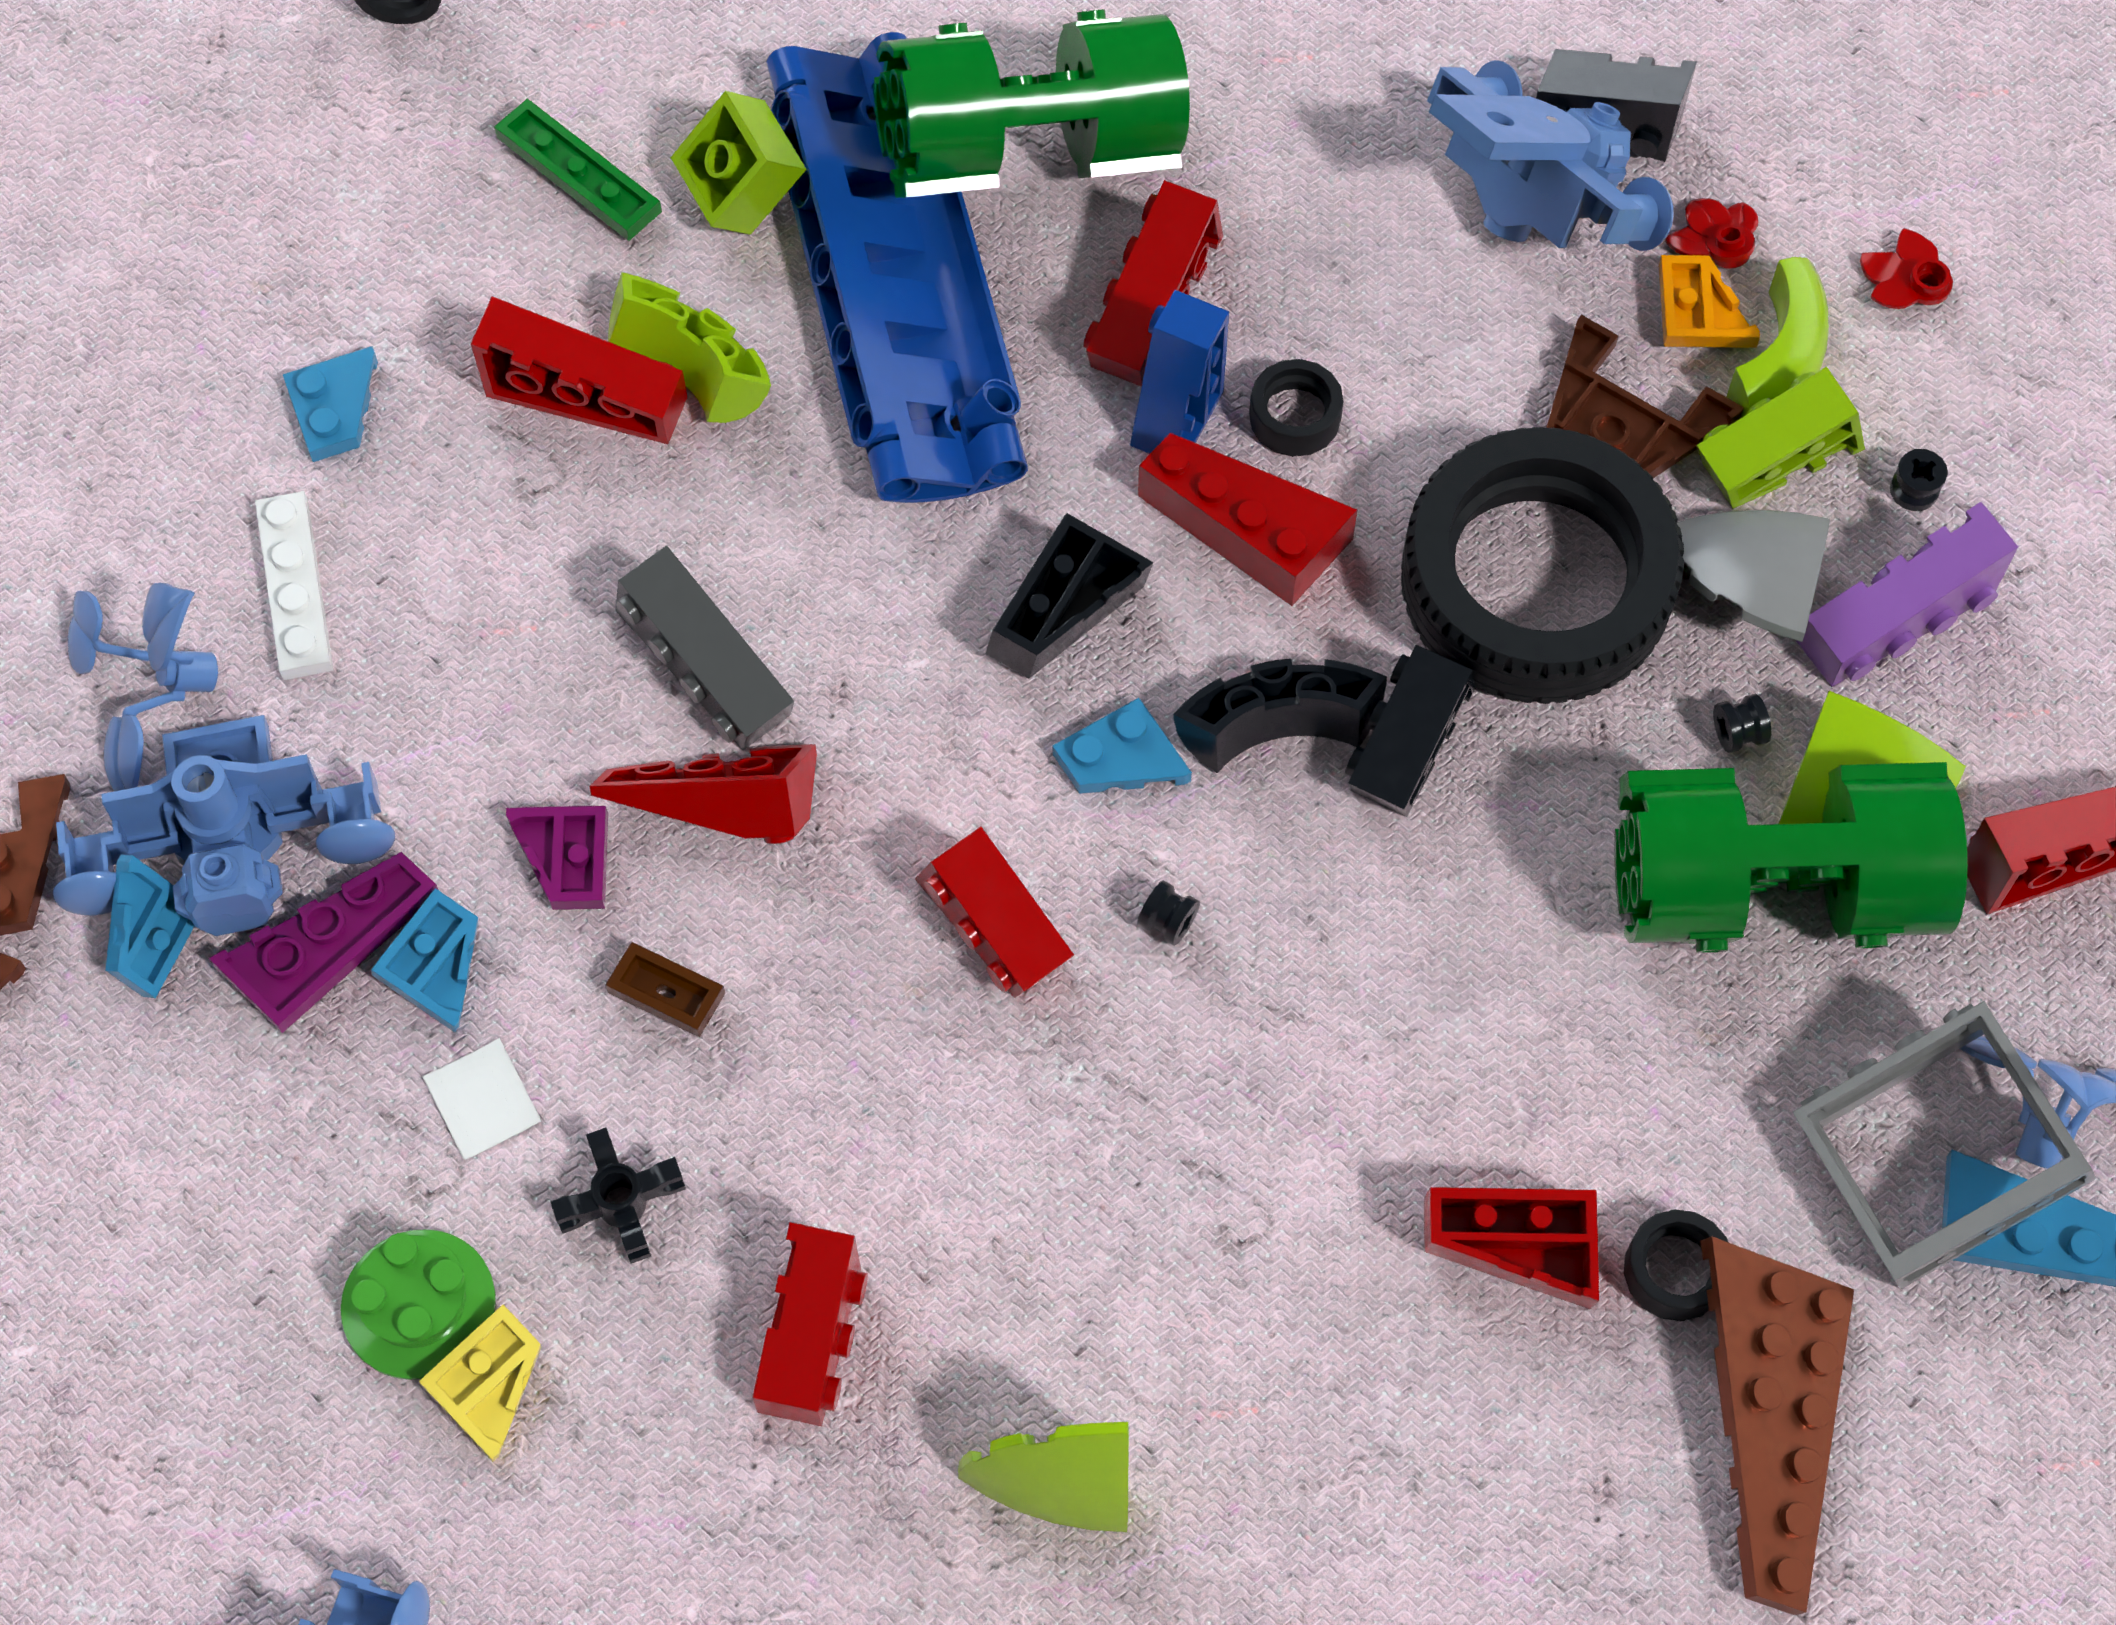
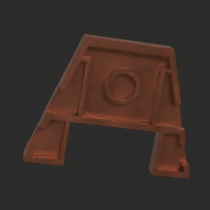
M1581 314L1577 319L1546 428L1571 430L1604 441L1623 451L1628 457L1633 458L1640 464V467L1655 478L1697 450V445L1703 442L1705 435L1712 429L1723 424L1729 426L1739 420L1744 407L1706 386L1680 421L1676 420L1596 373L1615 348L1619 335Z
M65 774L18 782L22 829L20 831L0 834V936L33 930L49 870L46 866L52 841L57 840L56 822H60L59 815L63 800H68L70 792V782Z

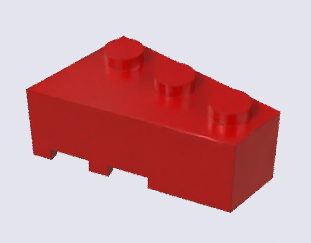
M981 826L931 861L915 878L917 883L954 925L966 945L975 950L986 963L987 973L994 984L1004 993L1009 991L1014 998L1074 956L1069 946Z
M1430 1187L1424 1197V1252L1591 1309L1599 1302L1597 1190Z
M789 1222L786 1240H790L792 1249L785 1275H778L775 1292L780 1293L772 1326L767 1327L753 1401L757 1413L822 1426L826 1410L835 1411L838 1404L842 1378L834 1376L839 1357L848 1358L852 1348L855 1325L848 1324L852 1304L861 1306L863 1302L868 1273L861 1272L855 1235Z

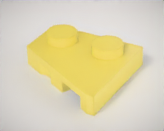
M503 1304L430 1370L419 1383L493 1462L501 1453L541 1350V1344Z

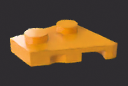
M1661 255L1658 267L1664 347L1757 348L1760 340L1759 329L1756 325L1749 326L1738 309L1739 299L1731 287L1723 283L1721 272L1710 256Z

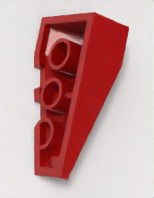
M816 744L751 748V757L729 762L721 760L719 753L702 755L703 759L689 762L680 769H676L675 763L668 760L606 769L589 786L591 796L745 839L764 838V842L769 844L784 843L792 840L810 819L817 758Z

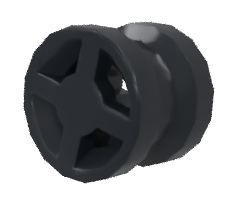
M1914 449L1907 452L1900 459L1890 484V493L1894 501L1902 508L1911 511H1923L1930 508L1937 501L1948 475L1947 465L1943 458L1927 449ZM1912 474H1919L1924 477L1912 478Z
M1756 693L1745 696L1741 703L1733 705L1725 701L1714 705L1713 720L1720 744L1726 752L1739 751L1743 744L1749 742L1756 745L1770 742L1772 736L1770 717L1763 700Z
M1162 880L1146 900L1139 914L1137 925L1146 930L1156 929L1163 934L1164 940L1175 946L1181 941L1192 925L1198 913L1200 901L1192 896L1182 897L1175 893L1173 885Z

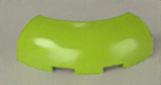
M1791 257L1778 261L1768 292L1777 314L1778 336L1759 356L1735 368L1726 396L1744 407L1741 418L1746 416L1748 409L1758 401L1766 398L1774 399L1787 391L1791 383L1801 375L1808 372L1816 373L1821 369L1827 350L1829 333L1828 305L1820 276L1808 258Z
M621 272L610 314L608 342L651 359L668 363L682 370L685 385L701 404L707 422L728 423L739 420L760 407L771 387L769 375L755 349L745 350L733 338L736 331L733 326L709 308L699 313L679 302L680 292L642 277Z

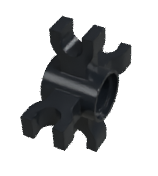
M607 1127L586 1134L598 1171L592 1179L591 1190L550 1201L562 1234L575 1230L589 1221L601 1217L607 1224L618 1227L631 1264L652 1257L639 1219L644 1214L646 1201L686 1190L676 1158L672 1157L657 1163L647 1170L636 1173L631 1167L619 1163ZM627 1187L632 1190L629 1198L622 1203L611 1204L605 1201L608 1193L615 1188Z

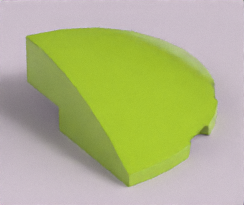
M1828 691L1778 824L1822 823L1824 804L1829 789L1828 772L1840 765L1947 762L1948 778L1952 781L1955 788L1958 786L1966 766L1922 734L1892 717L1862 703Z
M1128 1422L1059 1426L1056 1428L1055 1433L1047 1436V1442L1035 1443L1033 1435L1017 1433L992 1440L990 1455L982 1458L981 1452L969 1451L959 1461L958 1479L986 1497L1020 1513L1054 1524L1086 1530L1127 1532Z

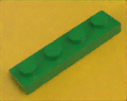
M528 98L494 126L497 139L626 240L630 241L662 213L661 203L656 197Z

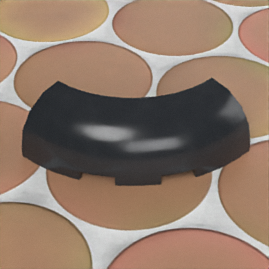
M1291 658L1251 665V672L1237 676L1226 682L1218 678L1200 689L1173 714L1177 734L1187 750L1202 764L1216 773L1245 750L1278 738L1292 736L1324 737L1357 747L1361 746L1371 730L1367 728L1368 722L1377 703L1384 699L1387 676L1351 663L1325 659L1324 666L1311 664L1292 665Z

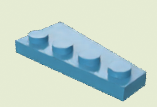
M1951 1149L1946 1159L1942 1228L2028 1179ZM2067 1195L1953 1261L2116 1287V1214Z

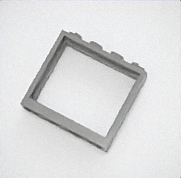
M1985 1001L1974 1007L1972 1004H1969L1959 1011L1956 1008L1951 1010L1943 1017L1945 1024L1928 1034L1920 1030L1906 1036L1895 1045L1897 1052L1879 1062L1876 1058L1861 1062L1847 1073L1848 1080L1833 1089L1826 1085L1813 1090L1814 1095L1800 1102L1802 1107L1793 1111L1794 1116L1892 1278L1901 1289L2096 1179L2091 1166ZM1984 1035L2064 1160L1898 1253L1822 1127Z

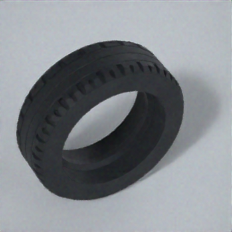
M1532 427L1518 428L1511 431L1506 430L1498 432L1497 435H1489L1483 437L1480 441L1472 442L1465 449L1454 453L1451 459L1444 461L1439 466V469L1434 471L1429 478V482L1423 486L1415 501L1407 528L1401 564L1403 600L1407 603L1406 611L1411 619V624L1414 630L1420 634V640L1424 646L1429 648V651L1473 671L1475 688L1483 689L1486 693L1494 696L1498 695L1504 699L1519 700L1525 703L1538 702L1540 704H1550L1551 702L1563 703L1571 699H1583L1588 695L1593 696L1600 693L1602 689H1609L1619 681L1627 678L1632 670L1638 669L1644 660L1650 656L1665 631L1683 577L1684 559L1682 557L1684 554V543L1682 542L1681 528L1677 525L1678 518L1675 511L1672 510V504L1668 497L1662 493L1663 489L1653 480V477L1645 469L1640 467L1638 462L1628 457L1623 451L1586 434L1560 428ZM1514 502H1549L1573 509L1598 524L1619 548L1627 567L1626 584L1623 594L1612 612L1582 627L1562 631H1541L1514 625L1486 610L1468 593L1461 583L1456 572L1455 554L1462 531L1470 521L1484 512Z

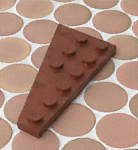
M1711 1236L1700 1242L1703 1260H1709L1712 1289L1707 1290L1709 1311L1716 1313L1719 1345L1714 1348L1724 1434L1725 1437H1731L1735 1466L1729 1468L1731 1489L1738 1490L1742 1521L1736 1530L1744 1595L1746 1599L1792 1615L1807 1612L1854 1289Z

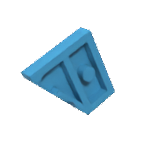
M373 346L283 374L313 462L360 447L364 431L362 418L368 411L371 398L369 390L373 369L376 370L378 365Z
M1140 698L1135 699L1052 746L1053 756L1079 794L1104 792L1112 787L1123 790L1144 788V783L1175 780V786L1191 782L1192 772Z
M120 855L116 865V881L114 884L105 971L142 997L156 998L195 926L192 920L177 914L174 904V885L135 856Z
M435 888L371 969L372 976L455 1032L460 1026L478 929V917Z

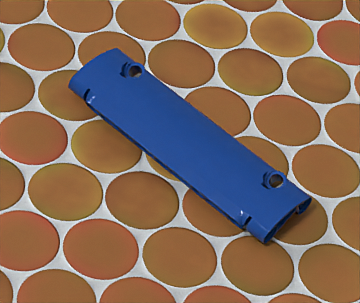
M899 32L881 34L871 41L859 58L798 46L781 47L773 51L766 61L775 94L771 111L807 169L789 189V195L851 438L857 447L866 448L878 497L887 502L901 503L949 500L988 491L1020 479L1028 471V464L1014 418L1021 407L1020 396L962 191L896 198L894 184L890 179V170L896 169L894 161L889 156L883 157L876 120L869 119L867 115L870 108L874 107L875 111L874 77H879L880 73L884 70V62H878L876 57L880 43L888 40L908 38ZM956 415L958 416L961 431H954L950 423Z

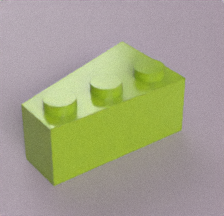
M1826 366L1816 373L1808 372L1801 375L1791 383L1787 391L1774 399L1766 398L1758 401L1748 409L1746 416L1731 425L1723 424L1715 427L1705 435L1703 442L1699 443L1697 448L1702 464L1732 509L1785 486L1787 484L1785 476L1808 466L1811 472L1814 473L1826 467L1827 462L1824 458L1846 448L1851 455L1865 450L1859 413Z

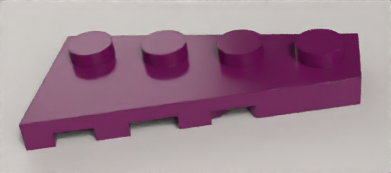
M399 852L341 885L342 890L319 903L314 899L298 908L299 914L272 929L267 925L249 935L250 941L228 953L224 949L208 959L221 975L283 1033L409 921L435 888L438 889L436 883L405 854Z

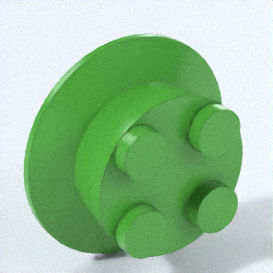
M426 1229L396 1233L371 1248L351 1271L341 1300L343 1329L348 1342L356 1354L376 1371L399 1379H422L495 1312V1286L483 1258L462 1239L442 1231Z

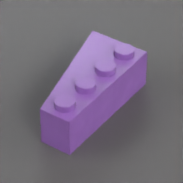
M1982 501L1966 511L1967 519L1965 524L1953 532H1950L1944 525L1927 537L1928 543L1922 546L1908 562L1900 554L1885 564V567L1873 577L1870 587H1867L1863 581H1860L1810 614L1803 641L1796 640V642L1831 687L1847 678L1851 681H1856L1864 677L1875 667L1876 662L1888 655L1892 658H1897L1905 654L1916 644L1918 638L1929 632L1934 636L1944 632L1956 622L1959 615L1970 609L1973 613H1977L1988 607L1998 597L1996 590L2018 549V545Z

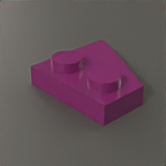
M606 806L506 808L508 822L552 909H605L608 811Z

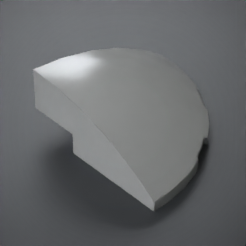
M1748 510L1702 515L1679 521L1677 525L1681 528L1682 542L1684 543L1682 558L1691 570L1689 583L1712 602L1715 600L1723 601L1727 598L1742 608V619L1780 636L1802 642L1819 578L1830 519L1797 512Z

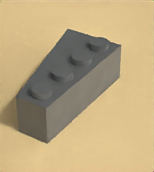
M667 545L618 580L615 611L680 681L686 694L695 703H700L712 716L711 721L724 740L728 743L734 740L742 750H745L791 715L795 701Z

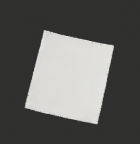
M500 1038L422 1076L464 1160L478 1155L542 1121Z

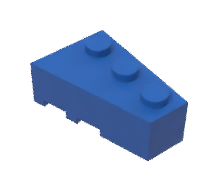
M1174 290L1165 307L1158 305L1155 309L1148 327V332L1152 334L1130 446L1150 454L1169 433L1194 443L1197 442L1224 392L1229 311L1177 290Z

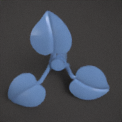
M154 583L150 587L145 601L142 620L143 635L148 642L147 651L106 644L101 641L99 635L102 628L103 614L97 598L89 591H77L75 593L73 617L68 631V654L72 668L79 674L90 673L95 663L96 651L149 661L152 669L156 671L158 684L166 686L169 690L168 693L125 707L122 717L111 718L104 744V766L107 778L114 791L138 786L144 740L143 731L136 715L172 701H184L185 692H212L216 686L218 665L216 657L212 652L173 650L184 617L195 594L191 590L177 588L167 583Z
M1980 1036L1959 1048L1985 1063L2005 1068L1985 1036ZM2015 1048L2034 1078L2032 1069L2036 1068L2037 1062L2029 1055ZM2039 1059L2038 1067L2064 1089L2057 1107H2053L2073 1140L2079 1127L2093 1109L2104 1104L2116 1103V1069L2097 1068L2095 1074L2077 1071L2075 1068L2061 1062ZM2023 1097V1109L2018 1121L2026 1126L2015 1154L2029 1163L2048 1169L2059 1163L2062 1156ZM2073 1098L2081 1108L2070 1122L2071 1115L2066 1113Z

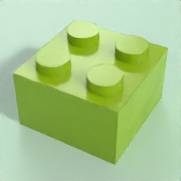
M725 91L670 157L711 227L749 235L754 232L807 170L766 101Z

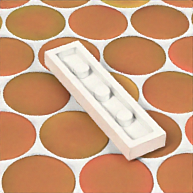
M301 491L255 500L279 672L283 680L334 671L310 510L305 492Z

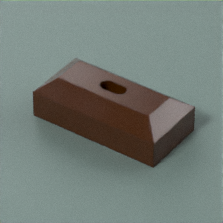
M634 942L630 943L605 984L609 994L699 1038L726 994L723 985ZM665 990L674 994L675 997L667 998L659 994V992Z

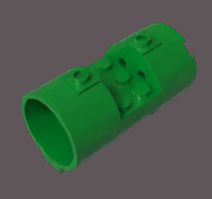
M1105 9L1077 12V21L1063 24V30L1057 47L1056 72L1032 77V75H1021L1000 79L993 51L988 40L983 35V30L968 32L967 23L939 25V35L888 40L881 42L878 47L876 57L878 62H884V70L880 73L879 77H874L875 115L883 157L889 156L891 160L893 159L896 169L890 170V179L894 184L896 198L1000 187L998 173L1004 154L1005 128L1061 123L1067 148L1072 159L1077 164L1078 178L1182 168L1181 152L1186 143L1190 116L1189 81L1179 35L1172 21L1166 15L1106 18Z
M1947 762L1840 765L1828 772L1829 789L1824 804L1822 823L1748 825L1743 798L1735 783L1734 768L1627 771L1619 778L1620 794L1617 803L1619 810H1627L1626 820L1620 821L1619 829H1615L1614 867L1619 914H1630L1632 924L1624 928L1626 940L1629 943L1680 942V944H1696L1697 953L1728 951V943L1744 938L1743 933L1748 918L1750 894L1767 892V888L1776 887L1778 883H1787V892L1818 891L1819 886H1823L1829 918L1838 935V940L1855 939V948L1887 947V938L1895 936L1945 935L1953 933L1963 913L1967 888L1968 862L1963 811L1956 788L1948 778Z

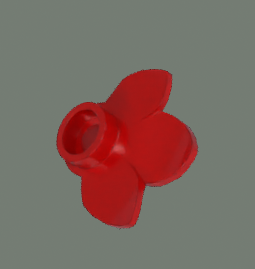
M1711 198L1693 199L1685 207L1688 226L1669 234L1665 239L1666 244L1680 255L1710 256L1713 262L1722 268H1737L1749 260L1750 255L1755 249L1753 233L1758 227V215L1751 206L1744 202L1734 204L1727 209L1719 201Z
M1906 228L1902 229L1898 237L1896 253L1868 252L1861 254L1860 264L1865 277L1871 283L1877 285L1871 294V299L1884 307L1903 309L1915 303L1936 305L1945 301L1950 295L1953 279L1949 268L1939 260L1937 247L1930 240L1915 231Z

